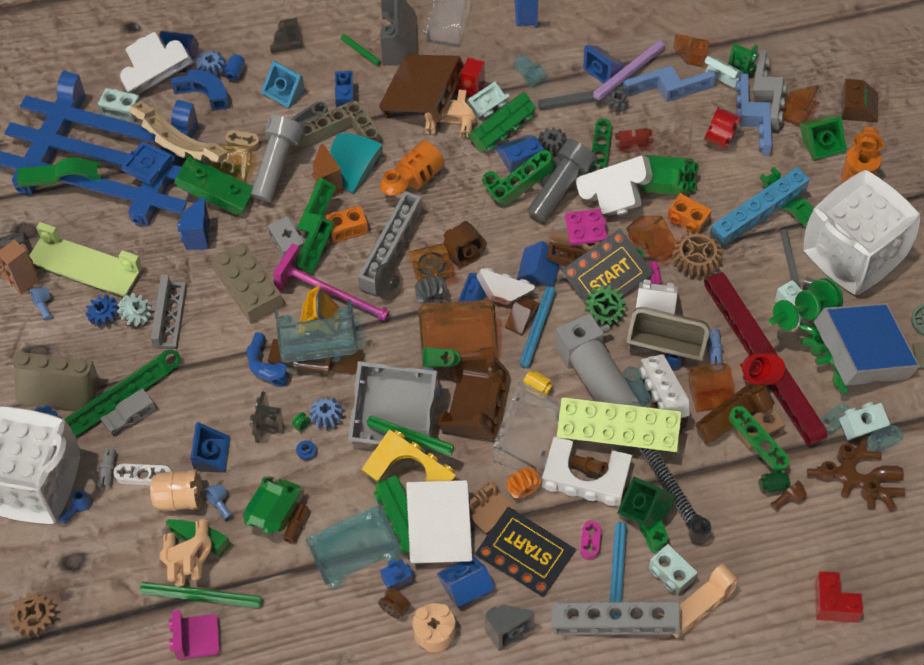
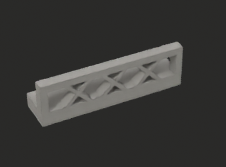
M161 274L151 333V342L154 349H177L186 282H171L169 274ZM171 288H181V291L175 296L170 293ZM175 302L178 308L171 312L168 306ZM173 318L176 323L168 328L165 323ZM170 334L173 337L172 343H162L163 338Z

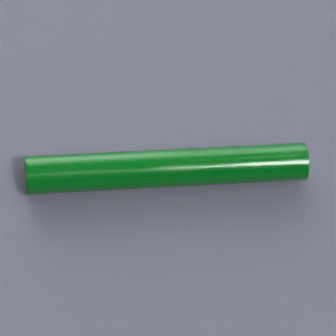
M341 35L340 39L376 66L381 65L382 61L347 35Z

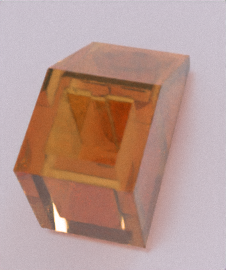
M675 34L673 48L686 64L703 68L710 41Z

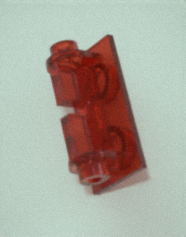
M648 128L635 129V136H632V130L619 131L615 133L616 140H619V142H615V145L620 147V149H629L631 145L647 147L649 143H654L653 140L649 139L652 136V130Z

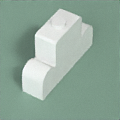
M152 32L146 37L139 38L134 44L126 48V52L134 67L124 68L120 77L127 92L138 95L192 64L193 60L179 41L173 40L165 47L162 39L155 32Z
M639 156L575 179L580 196L591 201L599 200L602 214L610 216L615 214L624 215L628 213V210L641 206L637 183L642 185L648 184L652 179V170L649 158Z

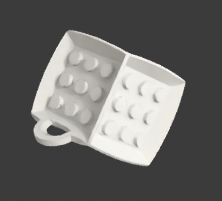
M863 170L835 188L814 208L805 230L804 252L831 279L852 294L859 295L887 276L907 256L918 233L920 213L893 187L868 170Z
M0 406V516L26 522L55 524L67 503L80 461V449L77 439L70 426L62 418L29 409Z

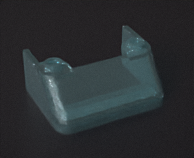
M351 299L347 300L348 308L338 309L334 313V318L295 322V318L290 315L279 317L278 308L274 309L281 361L297 362L356 353L358 351Z

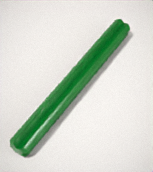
M373 415L367 419L368 427L385 433L389 430L393 432L397 430L405 436L404 440L413 441L420 446L451 456L455 450L453 444Z

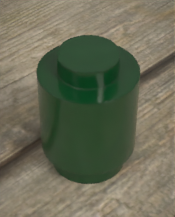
M782 471L762 474L761 479L758 480L759 488L765 494L785 491L790 488L789 475Z

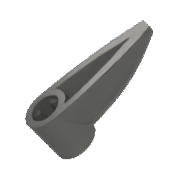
M322 101L315 102L291 120L300 124L328 112L327 104Z

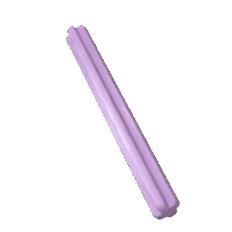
M660 40L654 43L593 92L594 98L601 100L665 49V43Z

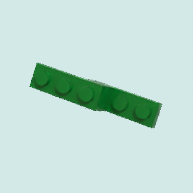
M322 178L318 179L297 229L305 232L308 236L295 266L310 274H313L335 224L323 216L336 186Z

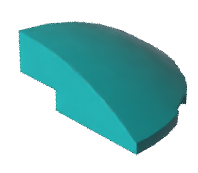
M338 133L332 143L330 154L341 169L344 189L353 195L374 170L373 165L383 154L381 143L356 134Z

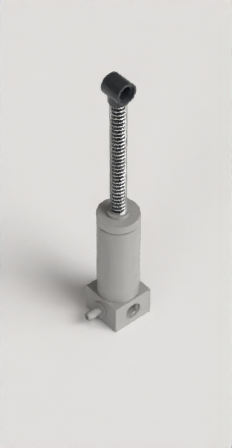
M589 313L556 328L555 349L567 368H575L596 402L643 407L602 344L603 334L611 330L608 324L599 327ZM639 448L642 450L641 452L646 461H648V464H650V467L652 466V470L658 477V480H660V483H662V486H664V489L677 495L674 505H676L684 521H686L690 540L696 544L705 543L711 531L710 521L696 513L686 494H683L684 491H682V488L674 479L672 472H669L670 469H667L668 466H666L656 449ZM701 528L704 532L699 533L695 529Z

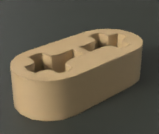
M236 130L229 131L226 134V142L230 148L255 151L260 146L259 138L256 134Z

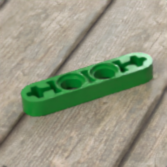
M605 118L596 121L592 152L594 154L602 153L604 157L597 158L598 160L591 167L589 173L596 170V164L600 165L599 170L606 168L612 125L610 120ZM602 126H605V131H604V133L601 132V127H602ZM604 139L606 143L599 144L597 140Z
M734 407L728 416L731 424L774 471H783L789 464L787 454L744 407ZM741 413L743 415L741 419L735 418L736 414ZM746 420H748L749 422L744 427H742L741 425L745 423ZM752 426L756 428L757 435H749L747 427ZM761 442H768L771 449L764 451L760 446ZM775 450L776 453L770 458L769 455ZM781 458L783 460L782 464L777 465L775 463L776 460Z

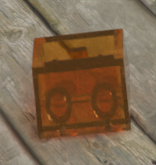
M726 362L687 368L689 388L697 412L715 409L734 395L732 371Z

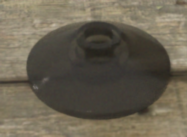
M384 263L377 269L375 288L383 300L395 299L401 290V274L393 263Z

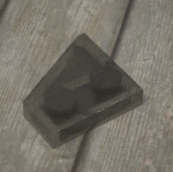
M297 18L280 20L278 30L274 35L273 44L270 45L271 54L303 48Z

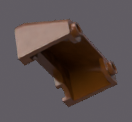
M495 355L461 357V361L457 366L450 367V375L457 382L450 413L442 412L438 417L437 426L444 432L483 439H496L499 434L510 384L509 372Z

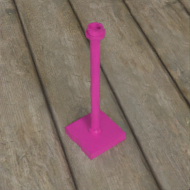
M293 243L274 270V285L280 293L290 278L295 276L311 285L320 286L324 291L377 315L380 321H385L389 315V311L385 307L380 309L297 270L295 264L298 259L299 246Z

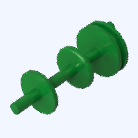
M829 278L816 280L809 285L807 290L797 294L795 306L787 300L776 302L773 307V317L769 318V323L771 325L778 324L784 330H792L798 325L799 315L806 320H813L820 315L824 308L843 306V293L837 283Z

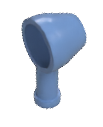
M30 289L31 298L35 306L39 308L43 320L51 319L52 314L45 304L50 299L48 289Z
M220 484L206 488L205 495L210 504L217 507L224 521L230 519L233 514L229 512L223 503L224 498L227 496L225 487Z

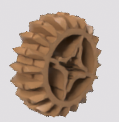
M689 231L687 236L683 234L681 239H677L676 244L673 246L672 259H674L673 263L677 265V269L683 270V275L689 273L690 278L693 275H696L698 279L700 275L706 278L708 273L713 275L714 270L717 271L719 269V265L722 263L723 250H721V244H718L717 239H712V235L706 236L705 232L698 234V231L692 234ZM685 250L688 251V255H687V256H685V255L683 254V252H684ZM708 253L711 254V256H712L711 259H708V258H707V254H708Z

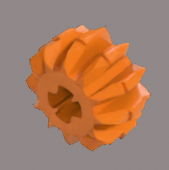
M531 467L516 471L506 480L509 493L512 494L513 498L517 499L526 498L528 495L536 492L541 486L538 472Z

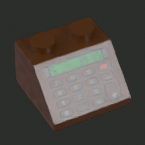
M845 79L842 89V120L878 122V92L864 80Z

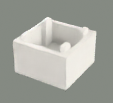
M645 279L644 282L639 284L636 308L647 307L674 314L678 287H674V283H667V285L652 284L651 280Z

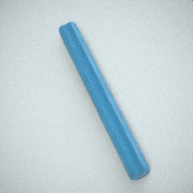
M547 286L545 288L520 359L521 367H530L555 295V288Z
M621 522L616 523L614 530L610 601L612 603H620L622 601L627 525ZM614 614L611 618L618 619L621 615Z

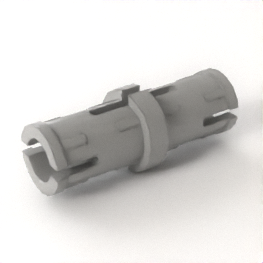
M109 448L103 450L102 464L99 465L98 488L103 489L104 485L105 489L110 488L111 475L115 469L113 464L116 450L110 448V453L108 452Z

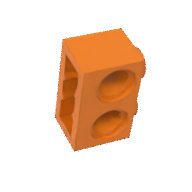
M680 193L669 207L667 219L674 224L686 228L691 233L698 231V234H701L710 222L712 210Z
M361 205L325 215L326 219L335 223L330 233L333 243L368 233L367 221Z

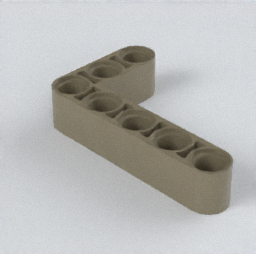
M351 101L302 123L301 125H303L304 129L299 144L297 146L290 145L288 152H298L350 127L354 129L357 135L380 143L379 130L361 103Z

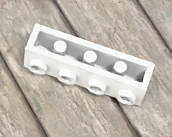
M664 355L641 359L640 377L645 380L646 388L648 391H651L653 402H657L658 409L680 411L681 418L690 416L689 399Z

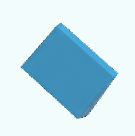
M273 61L261 93L290 108L305 92L303 76Z

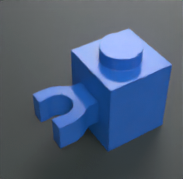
M393 559L388 562V566L380 570L381 579L387 589L392 588L399 591L412 584L413 570L409 564L405 565L402 559L398 561Z

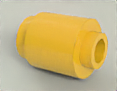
M529 371L523 381L527 389L541 397L548 396L553 389L552 380L537 371Z

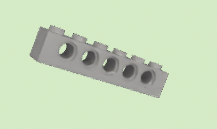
M404 191L358 276L360 290L377 295L422 211V198L420 196Z
M608 600L600 601V603H591L590 601H580L579 603L559 601L558 603H552L551 628L554 635L681 634L680 603L674 600H664L663 602L623 600L620 603H612ZM659 613L664 615L660 619L654 618V616ZM573 614L579 615L577 619H569ZM594 614L600 615L597 619H590ZM614 614L621 615L618 619L611 618ZM635 614H642V617L639 619L632 618Z

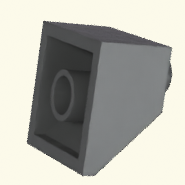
M501 605L498 608L493 607L485 615V632L498 651L534 630L535 613L532 610L508 605Z

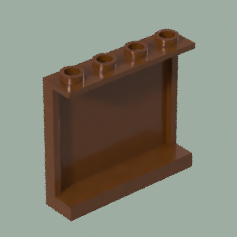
M405 54L379 105L385 118L389 117L391 111L430 113L433 120L440 121L461 79V72L464 67L461 57Z

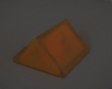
M814 85L790 91L786 98L785 109H782L784 113L783 121L800 127V123L806 121L815 105L819 86Z

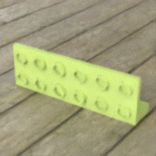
M41 222L36 227L40 239L29 255L33 260V266L122 297L128 294L143 269L137 255L122 250L119 258L61 239L56 227Z
M562 398L557 437L678 453L681 412Z

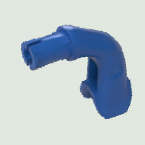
M256 332L250 346L246 349L249 369L255 376L269 381L272 385L286 386L289 379L286 365L282 363L273 365L259 361L262 352L261 348L266 337L264 334Z

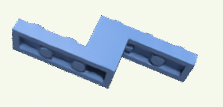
M669 66L638 77L629 78L623 82L624 94L627 93L628 97L658 87L665 101L669 102L714 87L716 75L714 71L704 72L681 81L673 66Z
M741 74L740 81H736V91H739V95L736 96V105H739L736 114L741 116L740 127H758V134H761L759 149H762V156H769L772 146L770 103L749 102L748 74Z

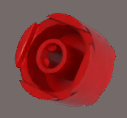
M718 107L704 140L727 149L741 116Z

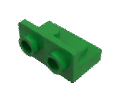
M734 43L731 48L728 65L742 71L743 74L752 75L756 69L755 62L759 56V53H757L758 45L755 44L749 50Z

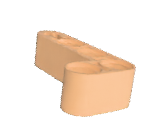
M721 564L712 572L706 584L680 604L681 634H673L676 638L684 635L735 591L739 579L724 564Z

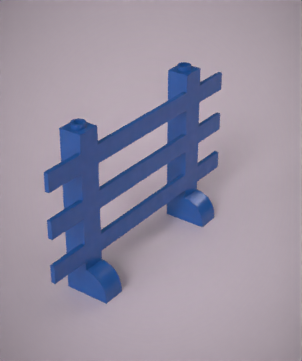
M62 71L57 84L58 98L55 103L30 96H25L20 108L48 116L40 130L10 122L4 134L32 142L24 157L0 151V166L17 170L12 178L15 190L32 195L37 186L19 187L17 184L18 168L51 165L49 163L57 149L120 166L129 158V153L65 137L72 122L156 144L159 143L155 142L156 134L148 132L142 125L80 110L86 98L79 74ZM177 100L171 115V125L190 138L194 137L199 127L194 104ZM162 146L160 150L170 154L173 160L152 185L143 182L141 187L138 188L104 178L98 181H91L87 177L76 174L66 175L57 180L133 201L128 212L131 222L137 225L149 226L157 208L181 214L188 203L186 200L164 195L171 180H175L182 167H179V164L183 157L177 156L173 151Z

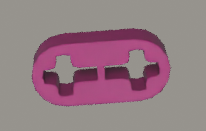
M595 521L586 522L582 529L580 554L582 558L588 561L596 559L599 553L601 527ZM590 528H594L593 538L589 537ZM588 543L592 544V552L590 554L587 553Z

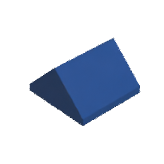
M541 241L524 248L517 280L522 279L533 284L554 287L559 264L546 259L549 248L547 243ZM554 250L553 255H556L557 251Z
M197 422L190 457L194 470L197 469L199 472H225L230 436Z

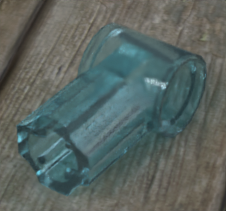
M520 54L514 60L513 67L524 76L526 83L530 87H534L547 78L545 69L541 65L536 66L525 55Z
M627 367L623 371V376L642 406H646L652 399L640 378V371L636 367ZM627 377H633L635 380H629Z

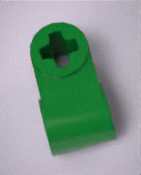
M423 347L422 367L457 366L461 361V355L455 349Z
M662 519L649 527L638 523L639 529L651 552L657 554L667 545L668 534Z

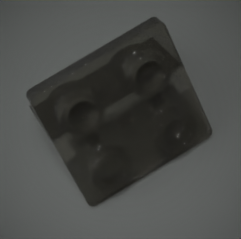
M262 391L260 397L256 399L255 414L251 415L249 425L252 426V435H254L256 443H260L264 430L271 434H283L285 428L281 408L269 406L267 394L265 391Z

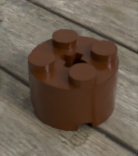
M463 221L460 225L444 233L443 248L458 265L467 266L474 263L480 258L479 253L481 250L485 251L486 240L468 221Z

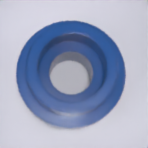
M302 441L297 445L296 453L301 459L309 460L315 455L316 446L311 441Z

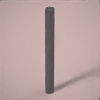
M783 229L780 233L791 281L793 280L801 289L788 230Z

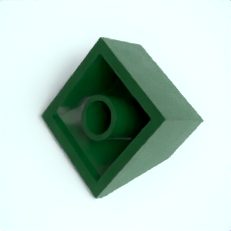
M633 476L617 514L645 527H649L669 514L677 495Z

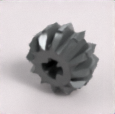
M553 127L552 130L546 128L545 132H540L538 141L544 150L549 151L552 156H557V153L567 141L566 133H562L561 129L555 130Z
M439 276L425 277V279L419 280L415 284V295L418 301L424 304L435 302V300H442L447 295V286L444 279Z

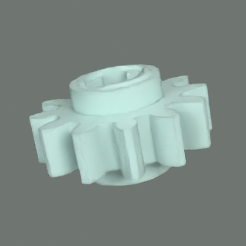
M134 293L130 297L125 295L118 303L120 308L117 313L123 314L121 320L127 319V325H130L131 322H134L135 327L139 323L144 325L152 315L149 312L152 307L146 306L148 300L142 301L141 294L137 298Z

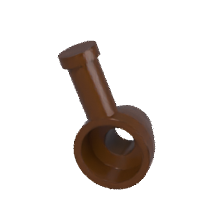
M799 480L795 482L779 498L770 503L771 507L778 511L789 499L796 503L800 502L807 495L803 484Z

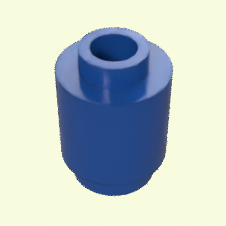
M234 54L228 59L223 71L228 80H239L245 67V59L238 54Z

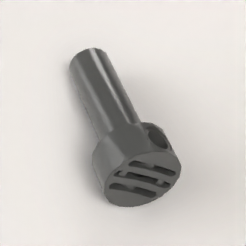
M567 139L564 146L557 153L561 162L527 209L530 215L541 222L547 220L577 175L588 174L591 167L598 160L590 149L576 140Z

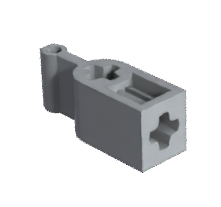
M142 388L120 402L114 411L100 419L112 435L124 426H131L156 411L153 401Z

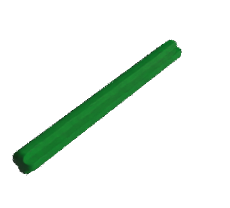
M144 581L140 584L141 594L260 608L262 605V597L258 595L184 586L177 587L175 585Z

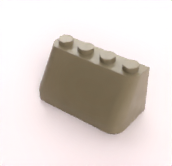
M638 307L633 311L626 343L702 361L710 329L708 324L702 320L647 307Z
M17 351L14 357L15 396L21 405L33 407L49 405L52 409L75 412L95 398L100 379L93 361Z

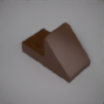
M523 296L519 303L513 304L505 328L522 336L537 313L540 303Z

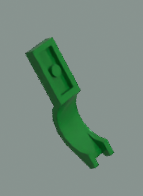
M66 158L58 161L55 165L18 168L17 184L19 187L56 184L57 180L61 177L72 174L82 175L91 181L101 180V175L97 174V169H101V163L82 158Z
M775 167L771 168L770 171L772 173L767 177L764 174L760 176L765 189L781 178V173ZM795 198L781 209L790 211L806 228L814 207L805 198Z

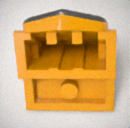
M316 286L307 292L306 301L302 304L298 335L301 337H305V332L313 333L316 330L332 336L337 333L340 321V307L320 286Z

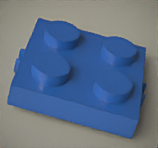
M142 141L134 152L131 151L129 153V158L121 166L123 172L152 185L173 158L170 154Z

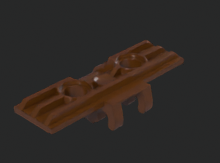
M305 332V341L303 342L273 339L268 363H282L286 366H293V369L297 371L304 369L321 371L324 374H329V371L356 374L358 361L362 362L364 350L332 346V335L329 334L325 336L326 341L312 340L311 332ZM298 351L296 352V355L292 357V353ZM338 356L340 360L338 362L331 361V357Z

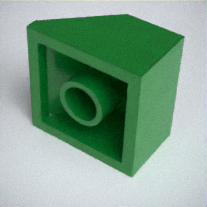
M831 114L800 123L802 140L812 160L847 151L841 116Z

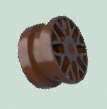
M388 588L384 593L385 596L379 599L378 605L388 615L400 620L404 616V611L411 607V603L397 590Z

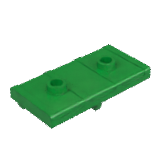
M188 156L174 182L178 188L199 198H205V201L235 215L242 214L253 189V185H249L191 156Z

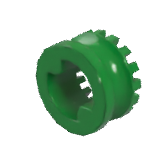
M301 412L293 419L292 426L297 427V430L302 432L311 423V418L306 417V414Z

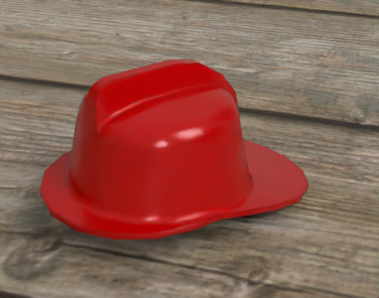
M751 354L745 358L743 363H740L743 376L750 384H775L781 380L785 373L783 359L774 354Z

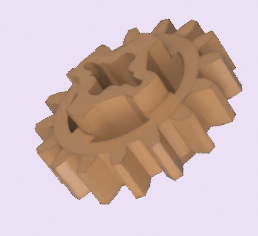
M29 592L26 593L25 599L21 596L18 597L20 602L13 603L15 610L9 611L11 616H13L9 620L13 624L14 630L18 631L21 636L26 633L28 638H31L32 633H35L37 637L40 636V631L47 633L46 627H53L51 620L56 619L54 614L56 608L50 598L47 599L45 594L40 596L38 592H35L34 596H31ZM44 607H46V615L43 614L45 611ZM20 614L23 615V617L21 618V620H22L21 623H20Z

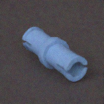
M714 328L715 336H713L712 329L709 330V345L707 349L710 353V366L716 368L717 361L718 368H721L723 366V345L720 341V330Z

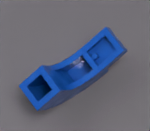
M188 70V76L171 78L174 95L200 92L209 98L212 111L229 109L225 86L215 75L202 70Z

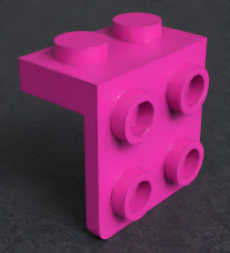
M601 209L568 212L565 214V222L571 245L600 243L609 236V233H606L605 230L607 228L606 219L603 218Z
M181 610L172 611V618L169 619V630L173 631V638L169 639L170 651H174L177 660L219 654L218 618L215 614L183 618Z

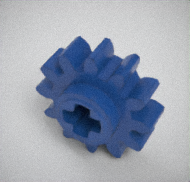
M107 294L103 299L98 295L96 301L90 300L91 306H86L88 312L85 315L92 325L96 323L98 327L102 323L107 327L109 321L115 322L114 316L120 315L117 313V310L120 308L114 297L109 298Z

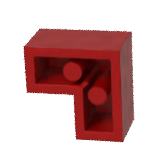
M467 58L461 72V79L453 94H459V90H466V97L471 98L483 89L485 85V61Z
M818 572L815 580L816 620L859 623L863 614L862 594L841 592L839 572Z

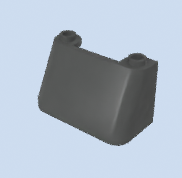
M381 0L382 20L387 18L391 24L382 27L380 31L383 66L400 65L405 54L417 55L416 13L406 0Z

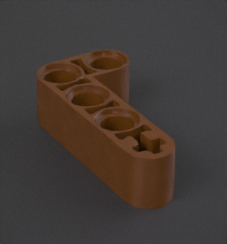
M749 384L699 420L695 426L704 443H710L733 427L728 416L734 407H744L749 413L753 411L763 412L774 406L775 402L765 385ZM741 413L736 414L735 418L741 419L743 415Z

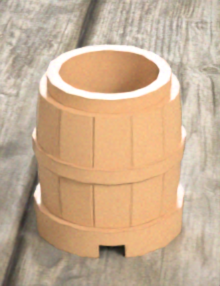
M197 469L188 470V472L170 471L157 473L156 476L152 477L150 494L154 508L172 511L182 509L200 510L202 498H199L200 491H202V479Z

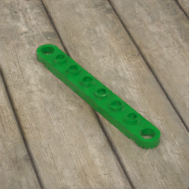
M172 349L165 350L66 417L64 420L70 426L75 437L101 420V417L114 411L120 402L142 388L145 390L177 368L181 362L180 354ZM170 354L175 356L173 364H167L166 358Z

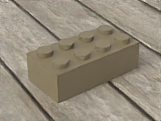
M245 242L211 259L215 273L250 324L283 307L281 293Z

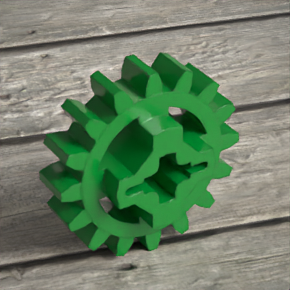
M600 285L599 291L593 288V294L589 293L587 295L590 300H585L584 304L588 305L584 311L590 312L594 320L600 322V327L604 323L611 326V321L617 324V318L622 319L624 316L621 312L626 311V308L622 307L626 303V300H621L623 294L618 295L616 293L617 288L612 291L610 285H608L607 289ZM599 295H603L601 299L596 298ZM603 303H607V309H604V305H602ZM609 313H616L615 315L607 318V315Z

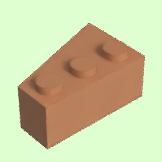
M14 239L0 250V275L22 295L39 282L36 276L38 272L32 265L33 260L28 255L29 250L23 243L19 244Z

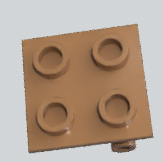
M494 481L492 483L487 482L468 498L470 519L485 534L494 527L507 507L516 510L497 490L498 485Z

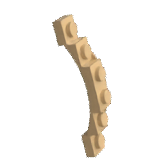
M142 101L130 105L129 112L135 115L136 118L143 120L142 127L147 129L148 132L156 134L155 142L161 144L163 148L173 151L177 156L185 158L192 155L193 158L198 160L208 157L213 162H219L227 158L229 151L220 147L217 143H204L186 136L167 122L154 107H150Z

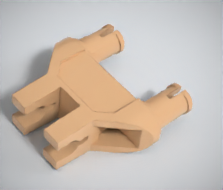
M459 90L458 99L450 100L440 121L433 120L430 113H425L426 126L424 132L429 134L431 128V134H435L437 122L462 124L460 136L465 137L466 132V138H469L468 134L471 132L472 125L476 122V117L466 103V90Z
M205 519L196 521L195 536L188 541L176 545L177 536L175 534L168 533L163 536V550L160 552L159 559L167 565V580L169 582L175 581V586L177 587L185 585V576L191 574V579L194 581L201 578L202 563L211 549V538L208 536L209 522Z

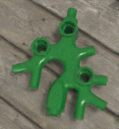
M813 319V326L800 322L798 329L812 335V338H802L801 345L810 346L811 353L816 356L826 352V355L815 358V362L817 365L832 364L835 368L832 382L834 386L840 389L841 393H846L848 387L845 386L834 364L831 352L824 344L814 323L815 319Z

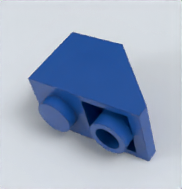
M335 71V102L337 108L354 101L353 71Z

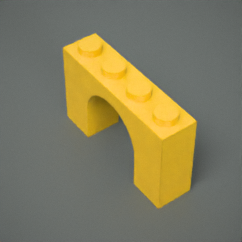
M391 430L387 432L362 467V471L380 482L395 462L411 458L419 461L425 467L427 474L426 482L456 480L453 468L447 464L443 467L437 463L438 458L431 453L424 454L421 451L422 447L413 441L411 444L404 440L405 436L397 430L395 432Z

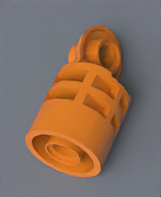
M865 127L854 137V146L849 149L842 169L841 183L863 170H868L874 175H878L882 162L879 150L883 148L884 141L876 128Z
M420 141L395 164V169H390L384 173L380 182L381 192L389 196L398 195L404 192L408 185L419 190L445 166L442 154L430 142Z

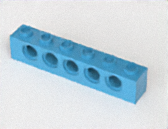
M799 167L795 168L712 224L710 235H712L713 239H717L718 244H721L723 248L807 191L810 179Z

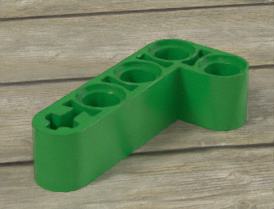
M542 150L503 180L495 172L488 171L483 175L482 182L500 205L507 206L552 172L556 167V161L549 151Z

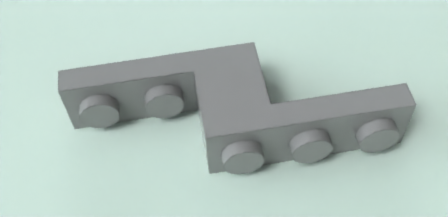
M759 50L753 87L755 102H773L770 116L772 130H779L780 122H783L784 119L782 109H785L786 106L784 95H787L788 85L784 84V77H768L767 68H770L771 60L770 57H767V50Z

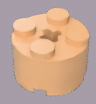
M431 603L416 610L413 618V632L416 643L426 651L434 653L444 651L449 647L455 638L456 629L454 615L447 605Z

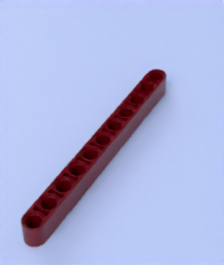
M719 272L705 278L704 285L707 292L747 354L763 353L778 355L723 272ZM785 366L784 376L777 383L768 385L808 446L827 439L828 432Z

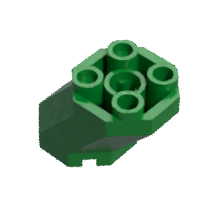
M644 155L649 158L652 179L648 184H639L642 186L640 188L641 192L675 195L680 193L690 195L691 192H695L697 189L696 178L699 165L692 158Z
M272 476L262 477L260 486L248 503L242 516L245 525L251 527L259 526L263 532L273 534L274 531L281 532V530H285L287 521L304 493V489L300 488L298 484L281 478L278 481H273L274 477Z

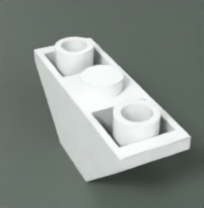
M481 268L476 276L489 300L504 305H509L530 294L535 287L527 280H516L508 274L500 275L494 273L495 271L490 268Z

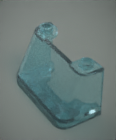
M382 505L365 510L303 539L324 584H329L330 587L341 583V578L379 559L386 558V561L398 556L397 552L401 551Z

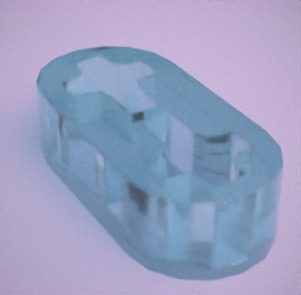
M839 404L821 418L824 425L825 423L833 422L831 427H825L828 435L834 434L842 427L837 416L839 412L843 413L849 410V406Z
M887 426L874 431L868 437L867 444L872 450L881 451L896 445L902 439L903 433L897 426Z

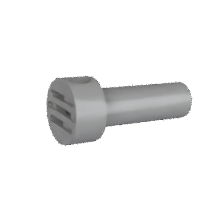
M270 115L264 132L270 139L250 194L251 196L262 201L271 202L290 145L297 146L299 144L304 129L303 125L286 117Z

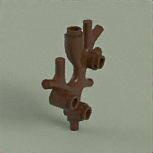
M865 435L861 436L856 448L850 443L840 446L837 454V460L841 463L840 466L837 467L832 461H825L821 466H817L816 469H807V477H817V479L826 483L834 479L843 482L844 485L841 492L843 497H849L853 487H861V497L867 501V508L869 510L875 509V499L881 498L889 511L892 512L897 509L892 496H905V488L881 487L879 484L881 481L898 482L903 480L904 471L902 467L898 465H885L875 468L868 474L857 472L855 468L857 461L862 459H882L881 451H868L866 449L869 437Z

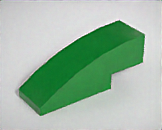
M168 519L165 522L168 530L184 542L195 536L196 522ZM208 527V536L211 538L210 551L220 558L231 546L229 539L219 531Z

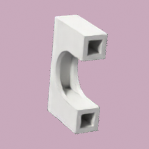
M553 437L542 476V487L551 492L559 491L568 496H580L589 501L597 500L609 506H620L632 455L612 450L607 473L595 481H583L576 478L568 467L573 449V441Z

